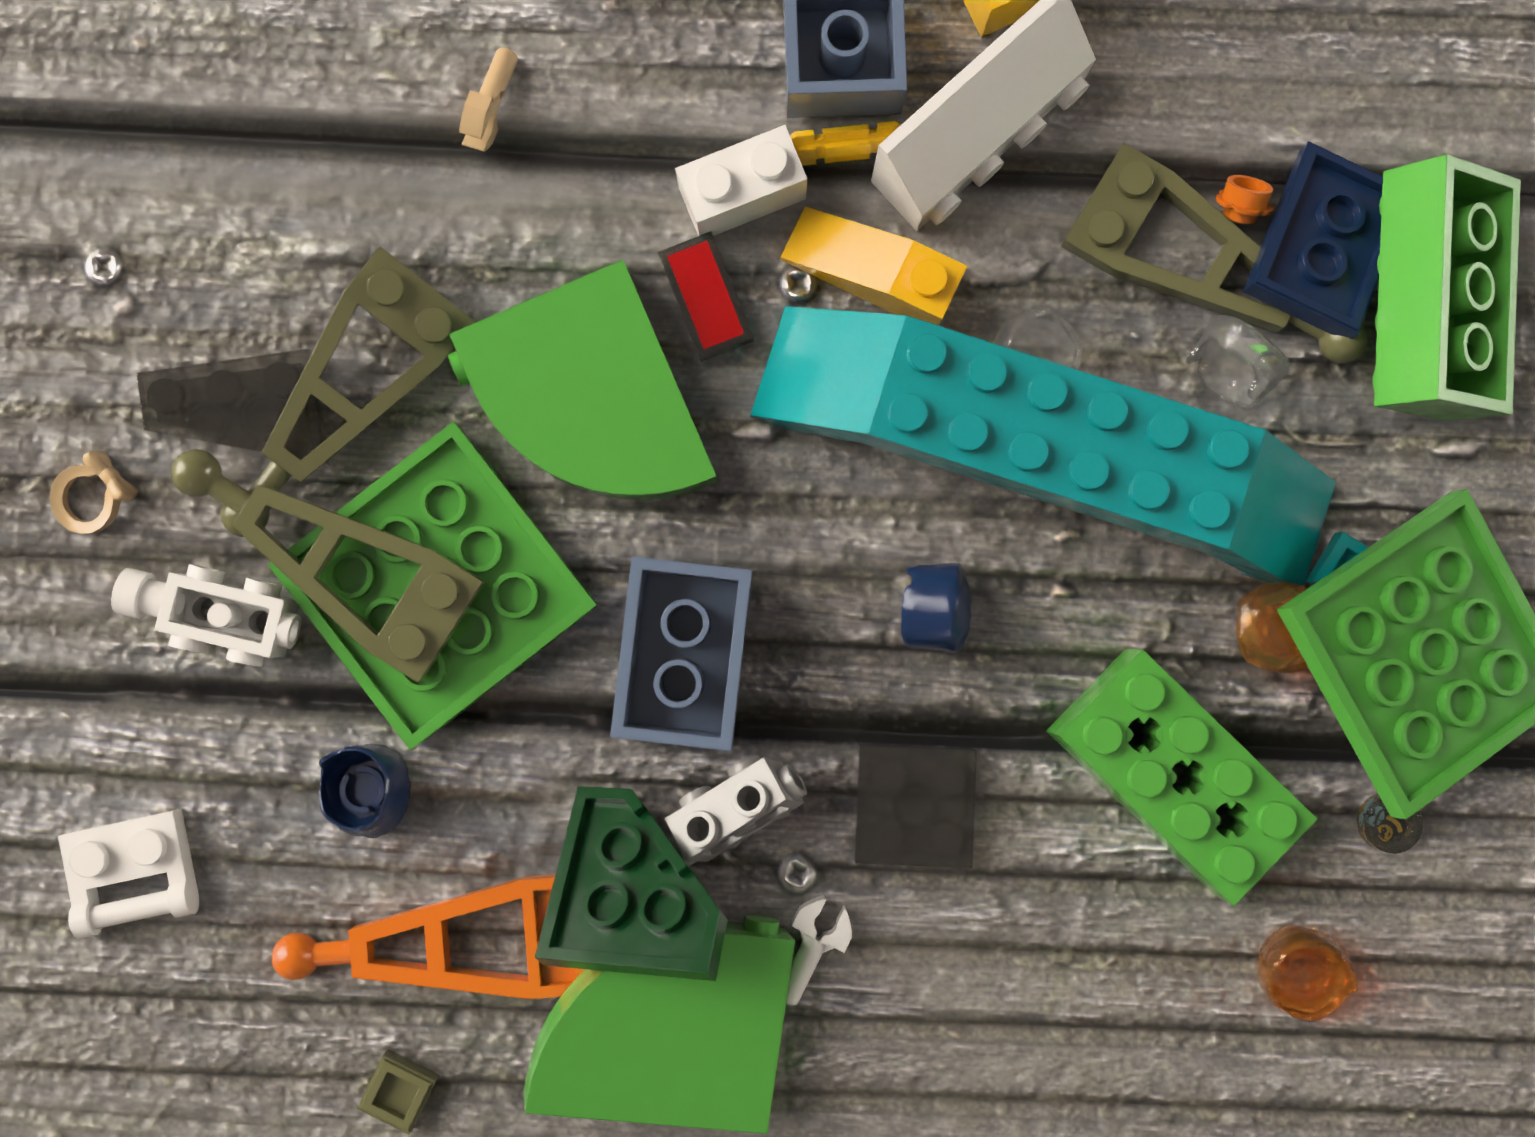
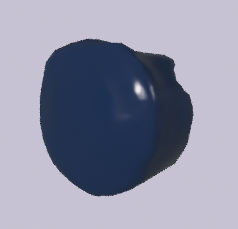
M944 563L906 568L907 574L912 578V583L905 588L902 600L901 635L905 646L912 649H928L957 654L964 647L970 630L971 593L962 565L960 563Z
M379 744L354 745L331 752L319 760L321 767L319 804L321 813L329 823L349 835L367 838H377L385 835L400 823L408 808L411 782L408 777L406 762L397 752L385 745Z

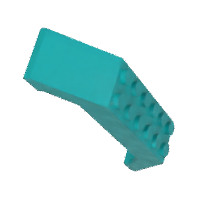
M785 306L750 414L751 418L804 435L809 433L870 445L1207 553L1242 571V575L1295 592L1303 591L1336 481L1265 429L907 315Z

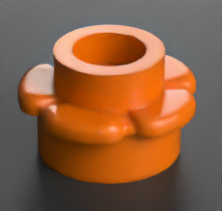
M1232 175L1227 178L1224 189L1220 190L1219 194L1216 195V202L1224 208L1222 214L1229 220L1242 224H1254L1259 214L1267 216L1272 213L1274 207L1269 202L1274 189L1263 180L1245 175Z

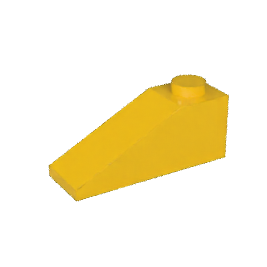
M806 206L780 257L781 261L895 315H907L938 326L967 268V265L914 240Z

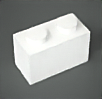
M786 125L675 168L679 190L700 241L806 199L807 177Z

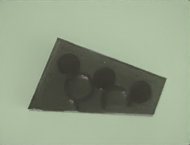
M302 349L137 373L143 428L145 431L262 452L313 351ZM313 395L285 446L301 459L327 439L322 402ZM328 460L324 464L330 465V461Z

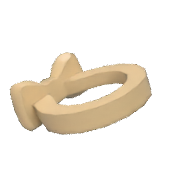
M90 451L83 455L82 460L84 464L70 466L57 475L51 485L49 496L51 510L58 523L68 531L78 534L100 532L110 526L118 515L121 501L134 499L139 492L131 483L121 477L118 470L112 467V461L105 452ZM99 476L107 486L103 510L93 521L80 520L69 507L67 498L69 488L80 477Z

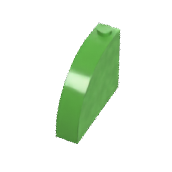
M624 260L449 334L456 351L448 354V358L461 386L464 387L470 384L482 409L502 436L529 461L556 479L596 495L628 500L664 499L688 494L719 482Z
M745 915L744 923L727 921L716 981L585 969L561 995L538 1035L530 1057L524 1086L525 1114L767 1134L795 940L784 927H779L780 921L778 919L762 915Z

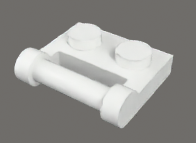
M182 808L58 835L71 902L68 916L69 927L73 936L77 939L98 935L104 927L169 913L175 918L197 913L199 894ZM167 872L168 890L100 904L97 887Z

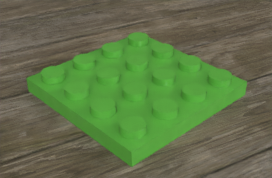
M454 421L335 512L436 550L486 581L422 682L414 681L367 652L272 562L268 564L409 750L416 749L599 606L463 429ZM318 525L288 550L302 562L324 527ZM345 536L319 578L377 632H380L422 565Z
M1468 489L1451 491L1276 609L1391 817L1408 819L1535 724V613Z

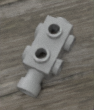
M754 755L733 765L727 772L730 778L713 789L711 786L706 785L683 796L679 800L681 808L667 816L665 820L673 834L668 838L688 866L697 861L708 862L724 851L737 847L742 840L770 823L785 818L790 811L804 803L802 797L807 795V790L794 767L790 764L784 766L783 762L766 757L760 759L758 755Z

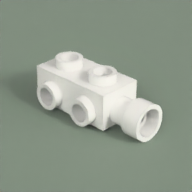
M189 564L187 574L169 572L166 583L157 581L153 573L126 568L118 576L112 591L111 606L114 613L142 619L146 615L157 617L154 630L171 634L169 646L205 653L207 643L228 648L227 660L261 667L264 657H285L287 649H291L295 645L301 628V617L296 614L298 604L293 599L280 597L281 585L246 578L244 588L223 583L226 572ZM209 598L214 602V605L208 610L207 620L201 613V606ZM262 612H267L268 618L264 633H262L258 629L256 621Z

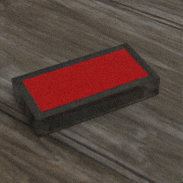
M712 231L658 252L700 362L754 342V337Z

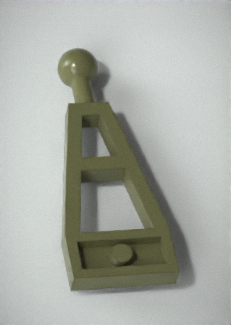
M1125 143L1122 144L1061 247L1111 276L1278 333L1288 322L1318 339L1322 354L1328 360L1335 363H1349L1358 359L1364 353L1368 344V334L1363 324L1359 335L1354 339L1332 335L1275 307L1220 289L1219 287L1236 259L1249 271H1252L1261 247L1174 171ZM1160 194L1221 246L1201 281L1124 255Z
M379 246L343 291L261 452L271 462L247 491L252 493L258 484L279 491L291 475L300 482L304 481L438 369L448 354L455 348L449 334L469 326L475 321ZM358 305L424 356L362 409L358 408L321 379ZM313 395L347 422L301 459L285 446ZM222 504L220 517L224 527L230 533L244 537L232 526L238 513ZM270 511L261 523L264 528L268 524Z
M193 449L185 451L172 464L171 478L180 492L191 497L209 495L237 512L238 516L232 523V526L367 652L418 683L423 681L486 582L436 550L259 484L250 493L223 476L218 460L204 450ZM271 508L324 527L302 562L261 525ZM345 536L422 565L380 632H377L319 578Z

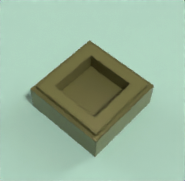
M387 1050L383 1054L357 1109L410 1135L440 1075Z

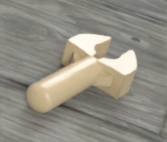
M502 47L496 51L479 93L470 90L459 128V133L465 134L462 142L463 146L485 152L494 142L498 132L497 110L518 62L516 53L508 48Z

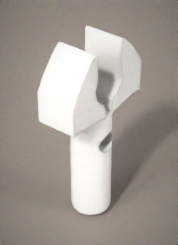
M825 895L815 897L800 905L791 922L792 927L800 930L802 943L791 966L786 1004L789 1006L798 1004L822 954L834 948L845 953L852 938L851 923L845 905L842 906L837 916L835 926L830 930L823 931L819 937L816 936L817 928L814 922L826 902Z

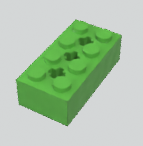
M1449 154L1383 171L1382 197L1379 204L1381 237L1380 254L1377 260L1379 289L1378 312L1375 317L1377 340L1376 366L1373 374L1374 407L1443 421L1513 415L1521 179Z
M1126 648L1046 730L1212 894L1233 906L1241 900L1317 820L1298 799L1143 649ZM1132 721L1144 724L1142 730L1144 737L1139 744L1135 742L1129 744L1134 736L1133 732L1128 728ZM1177 763L1186 766L1184 771L1186 777L1180 785L1175 783L1177 775L1172 770ZM1222 805L1228 808L1226 813L1228 817L1224 824L1220 826L1221 819L1216 811Z

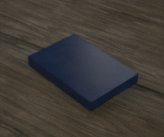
M1308 141L1297 155L1243 293L1332 335L1344 336L1350 339L1358 336L1379 281L1377 269L1381 237L1379 204L1382 197L1383 176Z

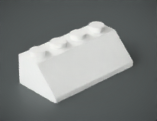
M1038 1L879 144L871 182L916 231L929 220L935 225L944 221L961 203L962 200L957 195L972 181L978 187L986 183L1004 164L1000 156L1014 143L1021 149L1027 146L1047 125L1042 119L1056 105H1059L1063 111L1066 110L1088 89L1090 85L1085 78L1096 58L1072 1Z

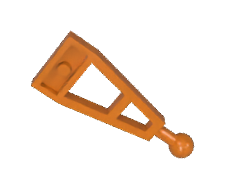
M556 874L524 876L359 924L348 930L349 940L316 942L313 937L306 933H290L283 936L276 943L272 951V965L275 971L281 977L288 980L304 979L311 975L317 966L351 964L352 978L523 999L561 997L572 982L585 970L545 966L535 958ZM522 898L528 975L451 967L447 919ZM424 926L427 964L375 958V939Z

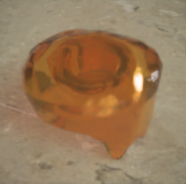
M1284 582L1266 583L1238 600L1236 603L1238 608L1236 636L1240 652L1247 663L1278 673L1300 672L1308 668L1276 610L1307 589L1306 586Z
M1302 925L1282 927L1268 936L1260 948L1256 963V974L1261 990L1274 1006L1291 1017L1305 1022L1319 1021L1335 1012L1350 994L1358 992V980L1348 951L1337 940L1318 928H1309Z

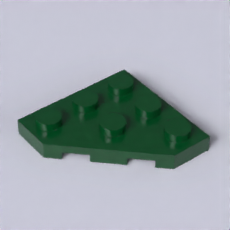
M578 786L535 958L545 966L716 981L728 919L632 789Z

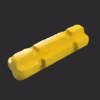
M897 121L876 123L877 128L869 129L868 124L822 128V134L817 135L814 134V130L795 131L790 137L802 166L815 165L816 160L824 158L825 163L870 159V154L877 153L879 144L900 126V123Z

